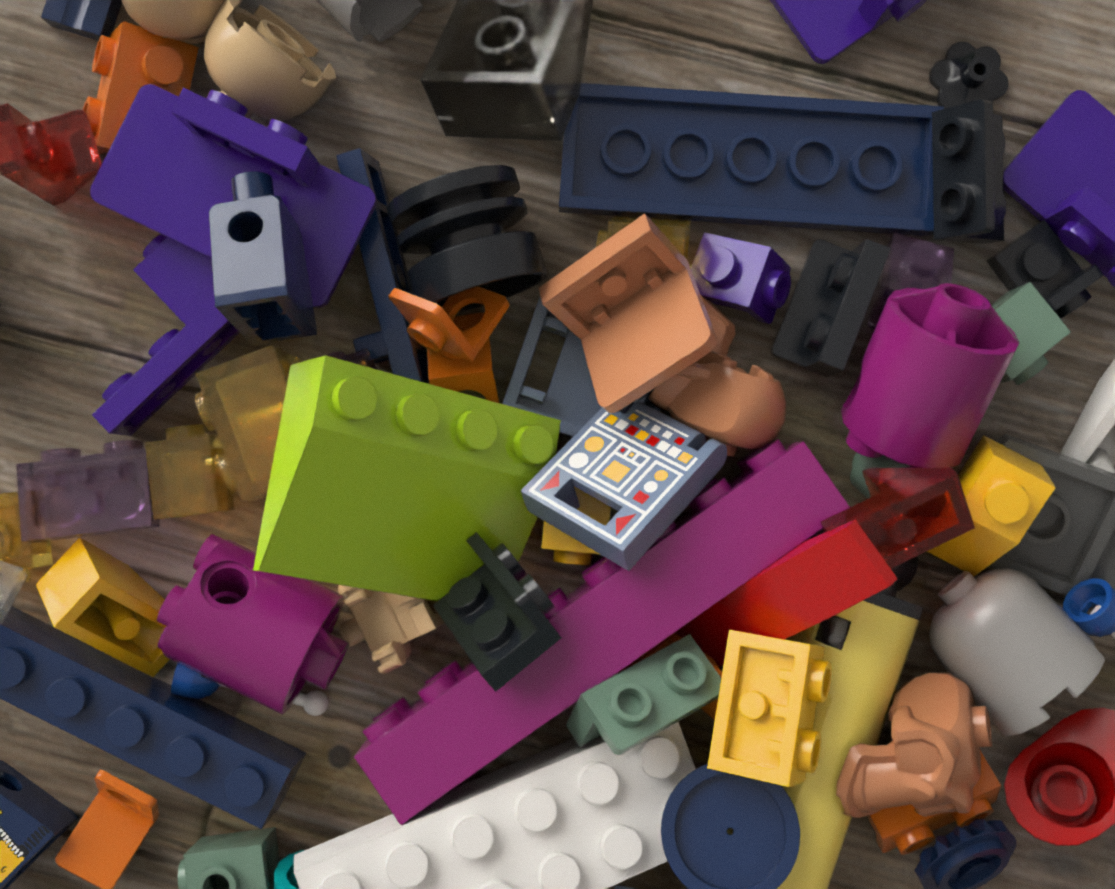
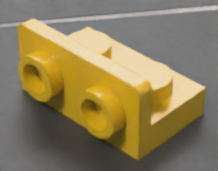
M729 630L708 769L786 787L804 783L806 772L812 774L815 772L819 762L822 742L821 732L813 730L817 702H826L832 678L831 662L823 661L824 646Z

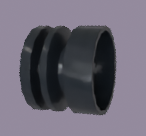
M486 165L451 172L414 186L392 199L386 209L394 229L403 230L396 238L400 251L407 254L431 253L429 257L413 265L407 272L413 295L434 302L442 307L448 297L474 287H481L509 298L540 284L548 278L535 233L527 231L504 232V230L512 227L528 214L525 200L514 196L520 190L515 168L506 165ZM479 303L468 304L461 308L458 313L484 305Z

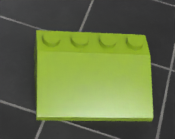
M326 355L290 365L253 571L438 601L449 592L456 582L470 576L484 564L466 541L476 532L491 550L503 543L519 562L537 520V516L527 510L521 490L556 455L561 420Z

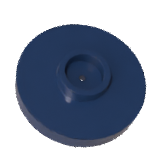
M708 764L686 775L670 794L661 820L663 850L671 869L678 879L688 889H777L790 874L796 862L800 846L798 816L784 788L778 784L708 769ZM728 828L733 829L732 834L727 833Z

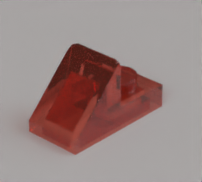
M9 103L0 105V172L2 176L54 206L66 202L97 175L102 162L87 114L84 110L78 109L39 122H33Z
M952 468L865 469L862 473L871 498L820 522L825 533L856 519L890 568L975 529L958 474Z

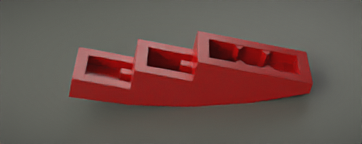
M855 519L802 542L675 633L681 638L690 634L702 652L710 655L718 667L724 665L729 630L786 639L890 587L898 578Z

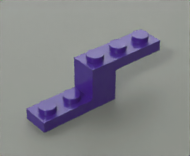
M162 234L155 237L143 251L145 259L133 270L186 326L180 331L173 329L161 336L150 348L148 354L152 358L134 375L132 373L122 375L104 391L102 398L105 402L92 416L109 434L133 435L240 333L215 307L212 258Z

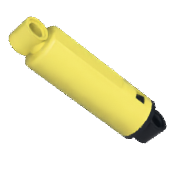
M864 520L858 523L874 546L885 542L888 549L886 563L898 579L881 592L829 619L786 638V640L824 646L823 661L831 662L832 678L826 702H817L813 730L820 731L822 738L817 768L813 774L806 772L804 783L791 787L782 786L790 797L798 816L800 846L796 862L790 874L777 889H828L852 817L843 814L842 802L836 795L840 773L851 747L860 743L877 745L924 609L923 607L895 598L897 591L902 590L911 583L917 572L919 559L915 546L908 537L877 521ZM728 828L727 833L732 834L733 829Z

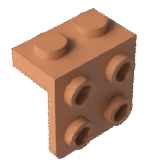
M645 213L538 288L542 305L581 340L598 404L608 413H616L710 353L717 344V336L687 259Z

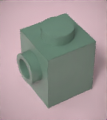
M1031 282L1006 292L992 304V307L1004 323L1015 332L1019 341V345L1000 383L1013 380L1016 385H1020L1035 376L1049 363L1044 354L1071 333Z
M276 827L201 837L183 854L184 859L179 863L178 889H274V871L280 862Z

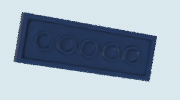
M567 82L559 212L640 217L645 213L649 218L931 236L934 234L932 112L942 110L944 106Z

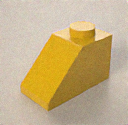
M983 435L948 490L945 505L939 514L926 525L916 541V545L963 571H969L975 576L1019 544L1056 487L1042 465Z
M79 537L37 582V589L54 628L151 677H154L170 660L158 648L159 639L166 626L157 622V616L165 599L129 565Z

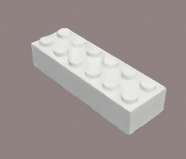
M679 722L622 755L614 754L601 736L581 747L573 738L451 789L402 825L391 814L294 855V875L299 889H607L667 862L661 840L663 811L676 785L696 768Z

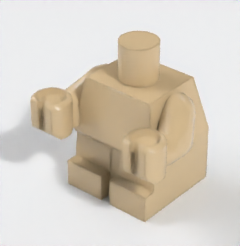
M342 585L338 586L340 595L344 592L346 593L348 598L343 600V602L350 608L354 618L340 625V635L343 640L349 642V647H353L366 640L372 652L373 662L379 660L381 666L377 667L378 672L381 674H387L405 665L412 651L410 640L422 636L445 623L433 606L437 601Z

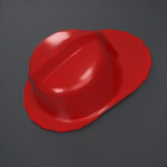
M1107 708L1082 709L1062 719L1031 745L1022 750L1009 765L1004 782L1007 806L1016 822L1034 838L1055 846H1079L1098 837L1115 824L1114 710Z

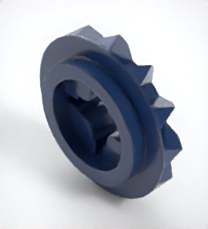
M975 819L968 826L962 828L956 825L949 834L937 836L934 846L922 851L919 855L920 861L915 868V872L924 889H976L991 881L1003 871L1016 848V839L1002 820H989L986 822L984 819Z

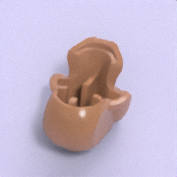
M702 297L717 336L715 348L697 362L652 389L649 400L655 407L668 411L673 419L703 433L706 442L713 438L725 444L727 456H735L738 447L762 449L777 438L786 421V400L780 381L773 378L772 374L764 371L759 366L752 365L749 373L742 368L736 367L737 362L727 357L730 344L736 335L735 325L711 301Z
M929 672L916 676L903 683L893 695V705L889 707V721H891V737L893 741L888 745L860 743L850 748L837 782L836 795L842 802L843 814L854 818H861L872 815L881 809L909 804L915 807L916 813L924 817L944 812H970L974 803L973 787L981 776L980 747H992V730L987 706H975L969 686L951 673Z

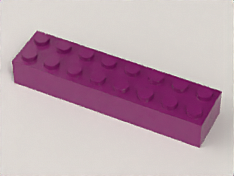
M777 439L762 449L752 450L736 462L742 472L727 482L724 477L719 480L716 478L710 480L690 502V509L673 521L629 571L601 556L581 571L582 577L586 582L572 592L565 595L561 587H558L548 593L547 596L555 607L545 614V617L562 638L496 692L482 677L473 662L461 668L458 662L454 660L424 682L426 685L417 692L420 698L411 705L403 696L372 718L373 722L362 731L367 740L355 754L354 758L399 824L405 823L578 701L581 693L611 678L851 509L804 441L783 445Z

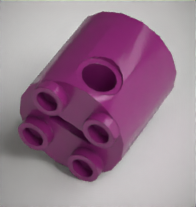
M949 283L940 284L937 287L928 289L905 288L895 290L888 297L863 356L860 375L841 409L843 423L850 430L846 443L852 450L871 458H878L884 455L897 462L909 465L915 473L931 480L945 479L950 468L961 463L972 437L1019 345L1015 332L1004 323L989 300L967 287Z
M211 534L204 541L196 555L193 568L197 571L186 589L176 585L169 592L160 608L157 622L166 627L159 639L158 648L162 650L165 657L283 715L294 703L306 682L326 690L338 671L348 650L349 642L333 635L332 632L344 604V596L312 580L253 571L256 552L230 539L224 540Z

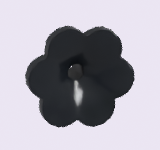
M965 41L953 44L947 50L945 59L938 61L929 73L930 83L939 90L937 94L938 106H944V109L979 99L993 103V101L1001 98L1008 89V78L1000 70L1001 58L998 52L988 46L976 49Z

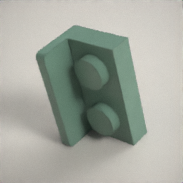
M689 634L581 693L566 726L579 747L601 736L614 754L622 755L718 699L721 677Z

